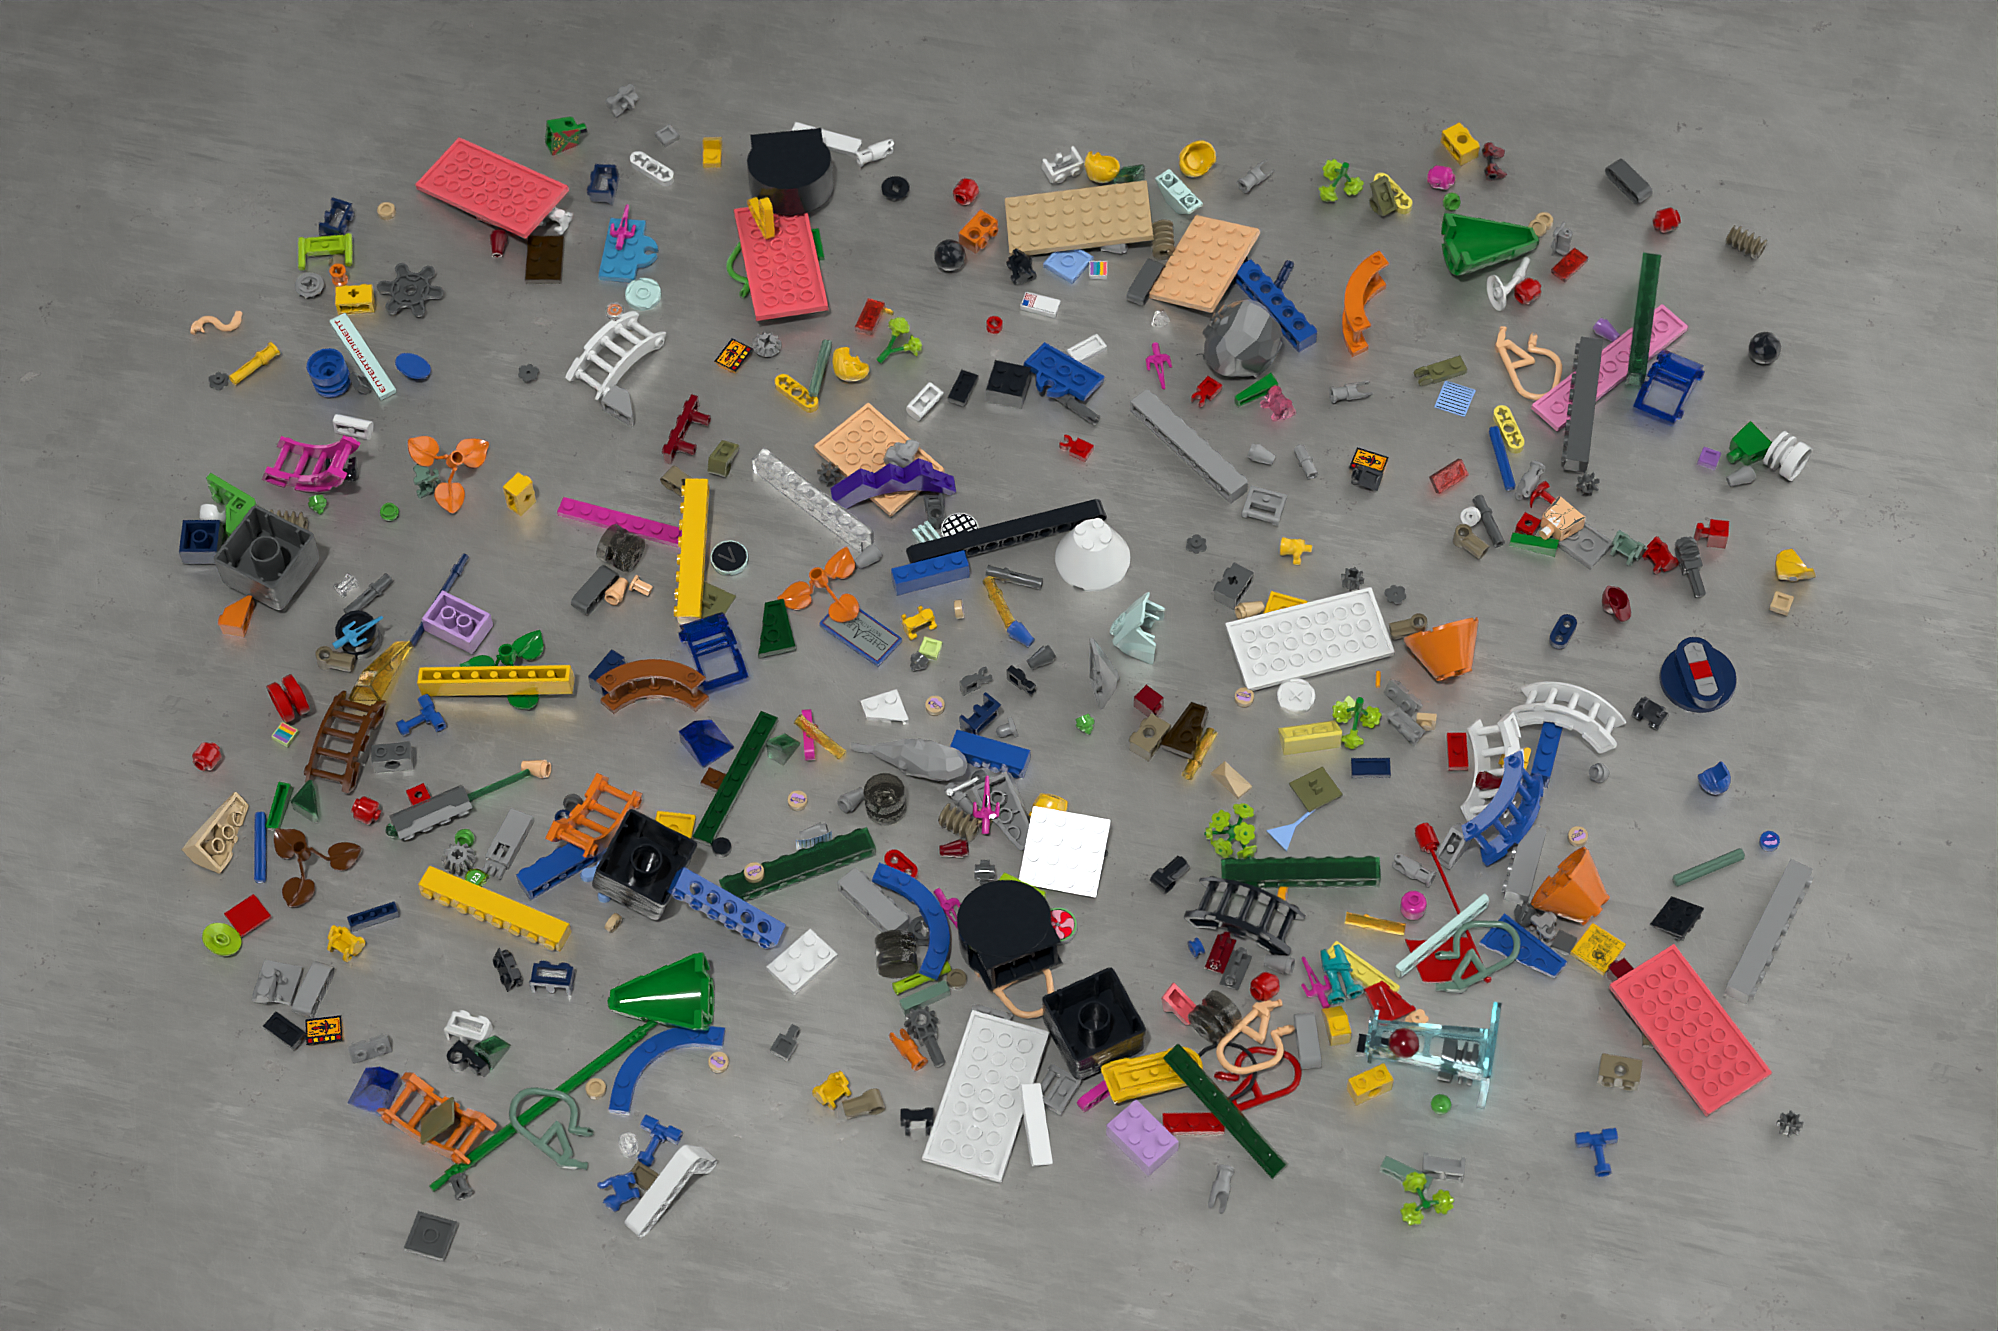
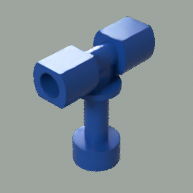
M428 694L418 698L419 705L422 708L420 715L406 722L403 719L396 722V726L402 736L410 733V728L423 721L426 724L431 723L436 732L446 728L444 719L439 712L434 710V703Z
M645 1115L640 1126L641 1129L650 1132L652 1139L646 1150L640 1151L636 1160L647 1167H651L655 1159L652 1155L659 1142L664 1143L667 1140L678 1145L683 1135L682 1130L671 1125L668 1128L659 1124V1120Z
M1616 1128L1602 1129L1601 1133L1591 1135L1589 1131L1575 1133L1576 1148L1590 1147V1150L1595 1151L1597 1165L1594 1166L1596 1177L1611 1175V1166L1605 1162L1603 1149L1606 1148V1144L1618 1142Z

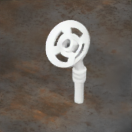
M1525 257L1520 267L1516 269L1513 279L1506 286L1502 284L1496 275L1488 277L1487 292L1496 310L1501 311L1505 308L1506 296L1518 283L1523 281L1526 275L1525 271L1530 263L1529 258Z

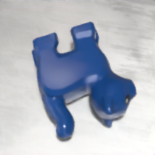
M633 1171L624 1175L612 1176L604 1182L597 1184L600 1189L612 1185L616 1194L607 1196L603 1203L613 1212L618 1211L622 1203L632 1198L641 1197L638 1187L632 1189L629 1187V1183H636Z

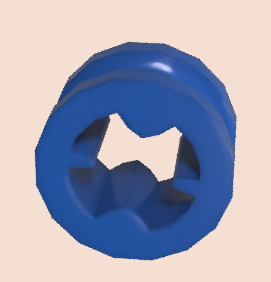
M1196 937L1193 942H1187L1189 950L1195 958L1198 957L1199 953H1205L1199 938Z

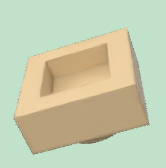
M1776 591L1769 610L1788 616L1794 597Z
M1417 713L1416 723L1425 731L1435 730L1437 714Z

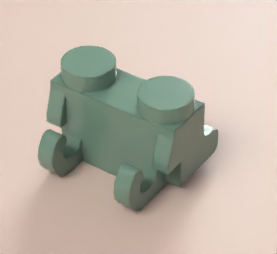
M418 464L413 467L416 475L413 481L420 488L416 491L418 498L421 499L432 494L441 483V480L438 479L439 471L434 468L433 473L435 475L430 476V470L427 467Z
M1618 530L1612 541V546L1614 547L1610 555L1615 556L1618 551L1629 557L1626 564L1631 566L1634 562L1633 559L1635 558L1638 561L1647 547L1643 543L1630 538L1628 534Z

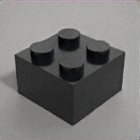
M995 360L986 387V402L1022 409L1031 382V367Z

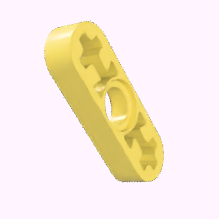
M1376 174L1374 181L1382 176H1387L1392 191L1397 192V195L1394 196L1398 207L1396 211L1400 214L1410 213L1412 210V200L1387 174Z
M1504 405L1497 406L1494 409L1493 419L1496 426L1499 427L1508 451L1514 454L1522 452L1524 438L1510 409ZM1510 426L1514 429V431L1510 433L1506 432L1504 430V427ZM1513 438H1514L1515 443H1516V444H1519V446H1516L1515 444H1513Z

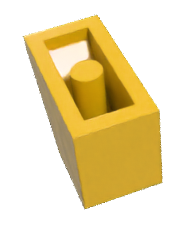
M1342 1006L1321 1009L1330 1047L1350 1043L1351 1029L1347 1014Z

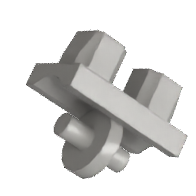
M634 85L622 86L618 89L616 96H609L605 100L613 116H619L627 108L629 110L635 108L634 103L639 97L634 90Z

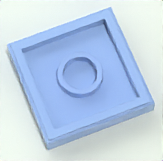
M1081 249L1053 252L1043 263V267L1073 284L1089 266V261L1094 260V257Z

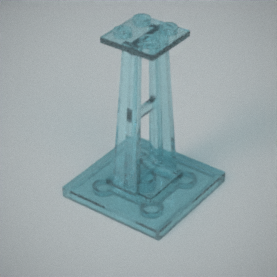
M1493 1003L1489 1029L1378 1020L1379 1010H1375L1374 1017L1370 1016L1364 1055H1368L1367 1063L1372 1062L1374 1054L1481 1081L1477 1108L1485 1109L1502 1003ZM1400 1028L1411 1029L1418 1036L1425 1038L1423 1051L1407 1059L1396 1057L1389 1050V1046L1381 1043L1382 1034L1384 1032L1393 1033ZM1436 1037L1478 1042L1480 1044L1478 1063L1471 1065L1430 1055L1431 1039Z

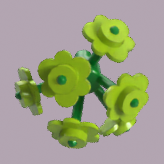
M1245 803L1240 805L1234 804V813L1239 815L1237 824H1230L1231 814L1220 810L1212 815L1213 822L1212 824L1209 822V827L1206 828L1204 835H1206V839H1210L1211 845L1216 848L1215 852L1223 858H1228L1233 853L1230 842L1235 838L1243 848V850L1237 852V858L1247 860L1252 858L1257 851L1256 845L1246 847L1250 840L1255 838V827L1252 824L1247 825L1242 820L1243 818L1253 817L1254 809ZM1229 834L1230 837L1226 841L1223 838L1213 841L1212 835Z

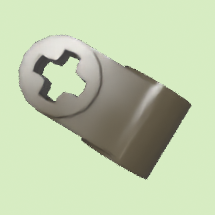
M672 466L660 478V481L664 487L684 499V496L681 495L682 485H685V478L692 477L688 476L678 467Z

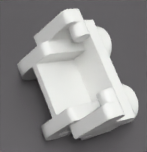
M555 206L539 226H545L546 221L551 222L555 220L560 223V227H555V231L562 235L569 227L572 213H565L564 210H558V207Z

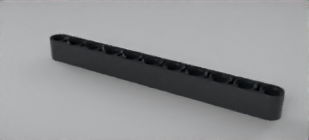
M1093 499L914 544L906 549V554L910 564L963 550L966 557L1068 532L1085 520L1100 518L1105 521L1107 515L1101 500Z

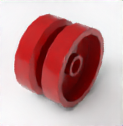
M292 674L282 678L281 682L284 691L276 682L266 686L269 696L284 723L295 719L293 708L301 716L310 712L306 697Z

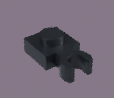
M1011 665L1006 670L1007 680L1017 688L1023 689L1029 696L1036 692L1034 689L1036 685L1026 679V675L1021 669Z

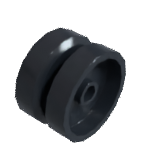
M360 610L344 614L338 620L335 627L337 640L345 636L342 628L355 621V624L349 630H354L374 620V618L369 613ZM377 624L357 637V641L366 638L365 642L356 647H353L350 642L343 645L344 653L355 655V659H366L374 655L382 643V634Z

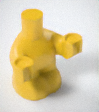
M1282 537L1280 556L1293 555V565H1301V554L1303 552L1312 553L1313 546L1305 544V540Z

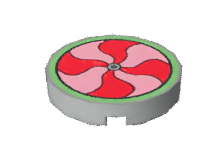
M1063 907L1050 908L1051 924L1061 941L1057 945L1069 943L1078 931L1075 915L1069 909Z

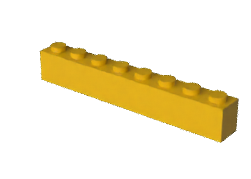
M685 478V485H682L681 488L684 502L680 504V513L683 514V519L679 520V530L682 531V536L678 537V548H681V554H677V565H680V571H676V582H679V587L675 588V600H678L677 606H674V617H677L678 624H701L709 482L708 479Z
M571 665L419 667L417 685L421 695L428 694L429 696L573 694L575 677Z
M430 865L418 884L423 897L427 899L433 898L446 907L452 906L460 913L471 914L479 921H488L496 928L502 927L507 929L513 935L524 936L528 941L543 944L549 950L555 949L561 952L571 934L570 924Z

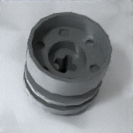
M1444 1038L1437 1079L1450 1082L1455 1073L1458 1074L1459 1084L1462 1083L1463 1075L1468 1076L1466 1085L1472 1086L1479 1065V1044L1474 1043L1472 1052H1469V1042H1465L1463 1049L1459 1050L1458 1040Z

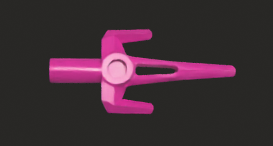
M628 204L625 206L619 228L614 231V223L611 224L610 235L617 238L615 247L617 250H622L624 238H631L635 232L636 225L632 226L630 232L627 231Z
M1154 342L1152 343L1153 355L1145 359L1147 370H1150V362L1155 364L1161 387L1164 390L1163 362L1167 360L1171 368V358L1167 354H1161L1159 343Z
M985 776L982 809L977 812V803L973 802V816L982 818V834H989L990 819L999 817L1000 803H996L995 812L991 810L989 776ZM986 795L988 799V807H985Z
M940 888L934 890V894L939 900L943 911L958 929L957 915L953 907L955 904L960 907L961 903L957 898L947 900ZM950 912L953 913V915H954V917H955V919H956V922L954 921V919H953V918L951 917V915L949 914Z
M1303 956L1302 961L1309 976L1312 989L1309 991L1305 984L1301 986L1307 997L1313 998L1317 996L1323 1009L1329 1008L1330 1004H1328L1325 995L1332 988L1329 979L1325 975L1326 985H1322ZM1310 974L1313 975V977H1314V979H1315V981H1316V984H1314V982H1313L1312 977H1311Z

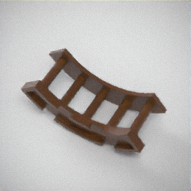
M343 690L338 696L335 695L322 720L313 744L309 763L304 769V776H306L305 783L308 784L316 779V777L340 782L342 785L341 792L349 794L356 788L361 765L358 762L360 753L366 750L370 740V736H368L370 730H375L384 719L386 701L379 699L370 706L345 700L347 691ZM346 707L366 712L367 715L359 716L342 711ZM336 718L361 724L358 732L355 733L331 728ZM327 735L352 741L351 752L343 753L323 748ZM320 755L345 761L347 763L345 774L340 775L317 769Z

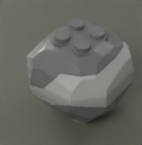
M1248 299L1233 302L1228 306L1224 304L1219 312H1215L1210 318L1211 326L1208 325L1202 333L1205 335L1204 338H1206L1204 343L1205 359L1216 372L1229 377H1258L1272 364L1283 344L1280 340L1282 336L1281 326L1275 317L1260 302Z

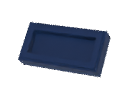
M1351 758V778H1391L1390 758Z

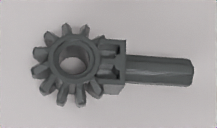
M1691 536L1677 539L1674 550L1682 574H1688L1695 597H1702L1706 595L1699 572L1703 564L1698 544Z
M918 1005L917 1010L911 1008L910 1014L905 1015V1020L907 1021L904 1022V1027L908 1028L907 1033L909 1035L913 1034V1037L918 1040L920 1046L925 1045L934 1066L941 1067L945 1064V1059L936 1042L938 1040V1028L936 1025L938 1018L935 1017V1011L929 1012L928 1006L921 1009V1006ZM920 1020H923V1021L926 1022V1023L923 1024V1025L917 1024V1022L920 1021Z

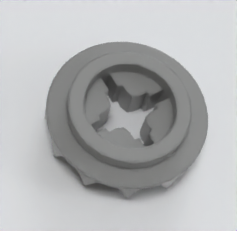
M306 273L296 280L295 289L299 296H304L306 299L311 296L314 298L315 295L321 294V290L324 289V281L318 274ZM312 282L313 287H310V289L308 290L307 286H309Z
M764 331L762 334L757 333L756 337L753 338L752 347L758 355L772 357L781 350V340H779L778 335L775 336L772 332L769 334ZM766 341H769L770 344H768V345L764 348V343H766Z

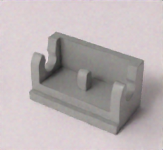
M1424 1153L1422 1173L1437 1180L1463 1183L1466 1158L1461 1157V1160L1432 1157L1428 1156L1429 1153Z

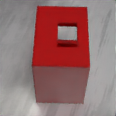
M1525 512L1516 525L1515 533L1523 534L1521 533L1522 531L1527 535L1535 536L1541 526V520ZM1525 522H1528V523H1530V524H1532V525H1531V526H1527V525L1525 524Z
M424 783L406 790L407 797L412 806L431 798ZM422 793L420 798L415 797V795Z

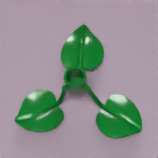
M536 630L519 637L512 645H501L498 649L499 655H496L495 663L490 656L479 655L461 663L460 667L498 666L500 660L506 666H514L513 663L516 657L520 658L522 656L525 660L536 659L544 650L541 630ZM539 694L507 695L510 705L515 708L530 709L538 703Z

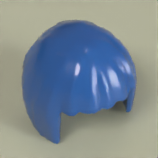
M1722 761L1697 776L1701 787L1713 795L1724 793L1728 790L1731 783L1730 772Z

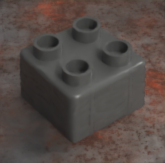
M254 505L232 532L225 544L221 546L214 556V561L224 584L245 595H251L254 599L273 609L282 610L317 565L319 553L312 532L264 508Z

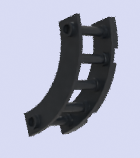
M1215 876L1200 878L1199 882L1207 888L1198 909L1186 911L1183 917L1195 928L1216 930L1218 926L1228 928L1227 931L1243 938L1247 935L1256 939L1255 944L1261 946L1272 955H1290L1292 948L1285 944L1286 935L1293 920L1304 919L1306 916L1299 910L1298 906L1290 904L1270 892L1243 882L1217 878ZM1213 892H1224L1217 910L1214 912L1206 911ZM1232 893L1246 896L1240 913L1235 918L1224 914ZM1254 899L1267 905L1259 926L1250 924L1245 920ZM1274 909L1286 916L1277 937L1267 932L1268 930L1266 929Z

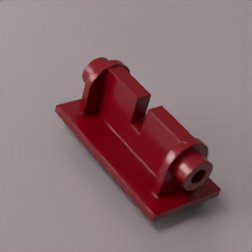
M1224 931L1221 935L1217 934L1205 964V969L1220 974L1224 973L1237 941L1231 938V933Z

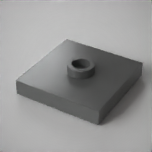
M418 1211L404 1250L444 1262L458 1226L457 1221Z

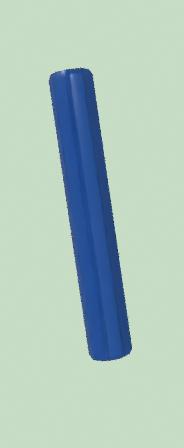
M1490 427L1489 435L1505 489L1507 491L1514 490L1516 484L1499 427Z
M265 812L255 813L254 880L258 884L266 881Z

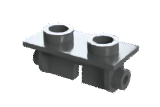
M1240 947L1238 950H1233L1219 984L1237 991L1239 990L1252 959V956L1247 955L1245 948Z

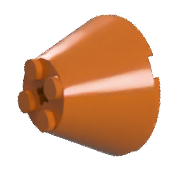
M1476 617L1475 619L1468 618L1433 627L1432 632L1431 630L1421 631L1407 636L1403 640L1433 677L1436 678L1437 682L1452 676L1458 677L1472 671L1479 620Z
M1584 846L1564 859L1557 866L1560 870L1552 878L1548 876L1531 900V905L1535 909L1547 913L1552 912L1557 916L1578 922L1581 925H1585L1591 916L1596 917L1602 911L1600 906L1605 904L1610 896L1605 890L1589 849Z

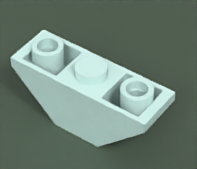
M1170 169L1155 178L1166 203L1177 214H1190L1203 206V203Z

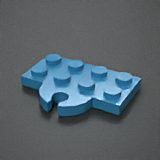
M610 218L598 275L599 280L631 283L636 279L638 268H646L657 260L658 246L655 240L645 236L646 221L627 219V231L630 232L632 226L636 225L634 236L624 238L622 250H617L615 248L617 238L610 235L611 224L614 223V231H616L622 219ZM649 250L655 252L649 255L645 254Z

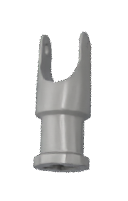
M1264 160L1250 170L1246 177L1237 180V186L1242 192L1248 193L1251 187L1260 184L1274 172L1273 170L1269 174H1264L1261 171L1260 166L1267 160Z
M1370 381L1345 384L1343 387L1338 388L1330 387L1329 395L1331 402L1336 403V401L1344 399L1349 401L1373 395V393H1359L1356 389L1358 386L1369 384Z
M1532 461L1530 463V468L1523 475L1515 493L1517 500L1529 497L1532 491L1536 489L1539 477L1546 470L1541 462Z
M1400 853L1394 855L1395 861L1392 863L1394 869L1413 880L1416 878L1425 883L1426 887H1430L1436 877V871L1431 872L1422 867L1421 863Z
M1228 1165L1217 1166L1216 1181L1213 1182L1208 1202V1208H1212L1217 1196L1220 1200V1214L1226 1209L1231 1189V1175L1235 1172L1234 1168Z

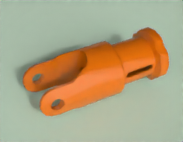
M900 1029V1035L904 1041L898 1039L891 1032L889 1034L891 1042L903 1058H907L912 1065L911 1068L914 1071L922 1069L928 1060L918 1051V1046L906 1030Z

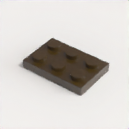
M528 236L525 284H562L564 236Z

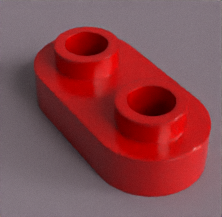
M893 849L885 854V865L904 873L909 872L911 873L910 876L917 879V866L901 851Z

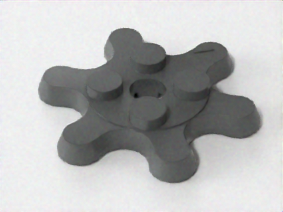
M399 263L395 266L397 278L394 281H380L377 284V290L381 294L392 296L391 300L385 305L386 311L392 315L396 314L401 308L407 307L411 308L412 313L416 317H422L425 313L424 302L428 299H440L443 296V289L441 287L432 286L428 282L435 274V269L432 266H425L420 272L412 273L409 271L407 264ZM408 289H415L410 295L406 292Z

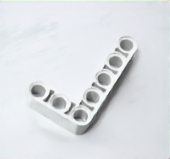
M682 1146L627 1217L625 1225L638 1237H644L693 1173H710L717 1165L718 1160L703 1147Z

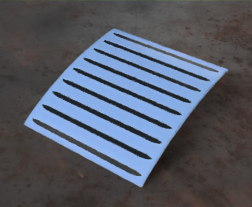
M1445 380L1435 408L1465 417L1476 390Z
M832 831L815 838L796 840V849H810L832 841Z

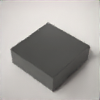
M355 372L349 375L355 390L364 394H368L371 391L364 376Z
M1559 929L1550 948L1569 957L1571 950L1577 942V937Z

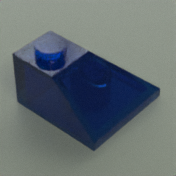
M712 720L693 721L679 730L680 742L702 769L734 749L733 744Z
M383 1067L365 1068L347 1103L381 1117L382 1115L377 1112V1109L387 1108L389 1110L402 1085L399 1073Z

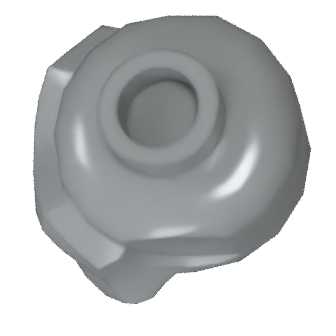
M907 440L905 444L895 443L894 446L887 449L883 458L886 465L891 463L902 468L906 467L915 459V454L920 445L919 442Z

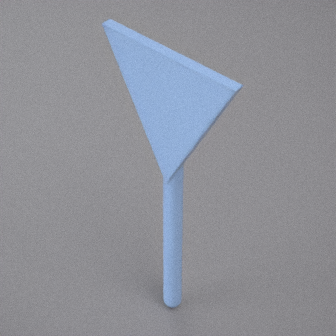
M1314 811L1305 813L1294 824L1266 831L1287 852L1296 826Z

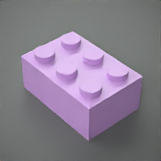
M443 590L422 618L425 631L471 654L475 652L493 627L491 614Z
M1137 1100L1132 1102L1106 1125V1135L1147 1176H1150L1178 1151L1179 1141Z

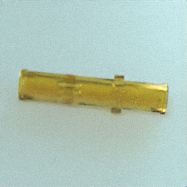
M986 577L982 583L985 585L989 593L988 597L993 601L1005 628L1008 629L1015 619L994 577Z
M802 714L795 719L793 724L803 730L808 738H813L838 760L844 755L846 750L822 732L817 724L811 723Z
M1213 728L1206 729L1197 746L1194 759L1188 758V764L1182 772V776H1185V779L1193 780L1196 771L1203 765V759L1218 735L1217 731L1214 732Z
M1347 912L1345 924L1359 926L1364 930L1369 928L1404 936L1406 923L1369 917V914L1364 916Z

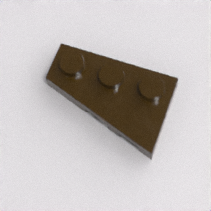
M1191 702L1160 743L1162 749L1194 759L1209 713L1207 707Z

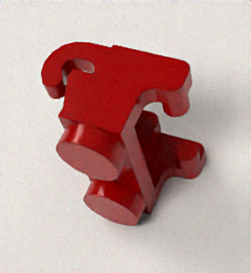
M1658 536L1654 537L1647 545L1648 549L1642 555L1643 559L1648 560L1651 558L1656 564L1652 570L1654 574L1661 573L1660 568H1663L1664 572L1678 566V559L1673 557L1666 543L1662 542Z

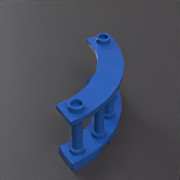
M1521 750L1503 758L1504 774L1496 795L1481 813L1461 826L1466 842L1475 838L1480 844L1482 860L1486 866L1502 858L1508 853L1507 849L1514 843L1518 844L1533 825L1541 807L1539 802L1544 792L1542 776L1539 773L1533 776L1529 775L1524 768ZM1517 792L1522 797L1518 809L1512 803ZM1508 809L1514 818L1505 828L1498 818ZM1493 825L1500 834L1488 843L1481 833Z

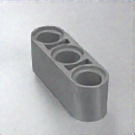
M318 961L312 963L293 1002L292 1012L309 1018L315 1016L333 979L335 967Z
M1315 1013L1294 1014V1028L1301 1069L1321 1067V1053Z

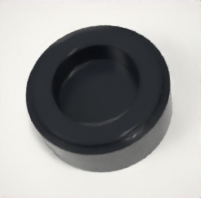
M719 837L712 843V852L716 857H727L732 851L731 842L727 838Z

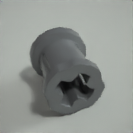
M465 1173L455 1174L448 1179L449 1185L455 1191L454 1196L456 1200L466 1199L473 1193L466 1183Z

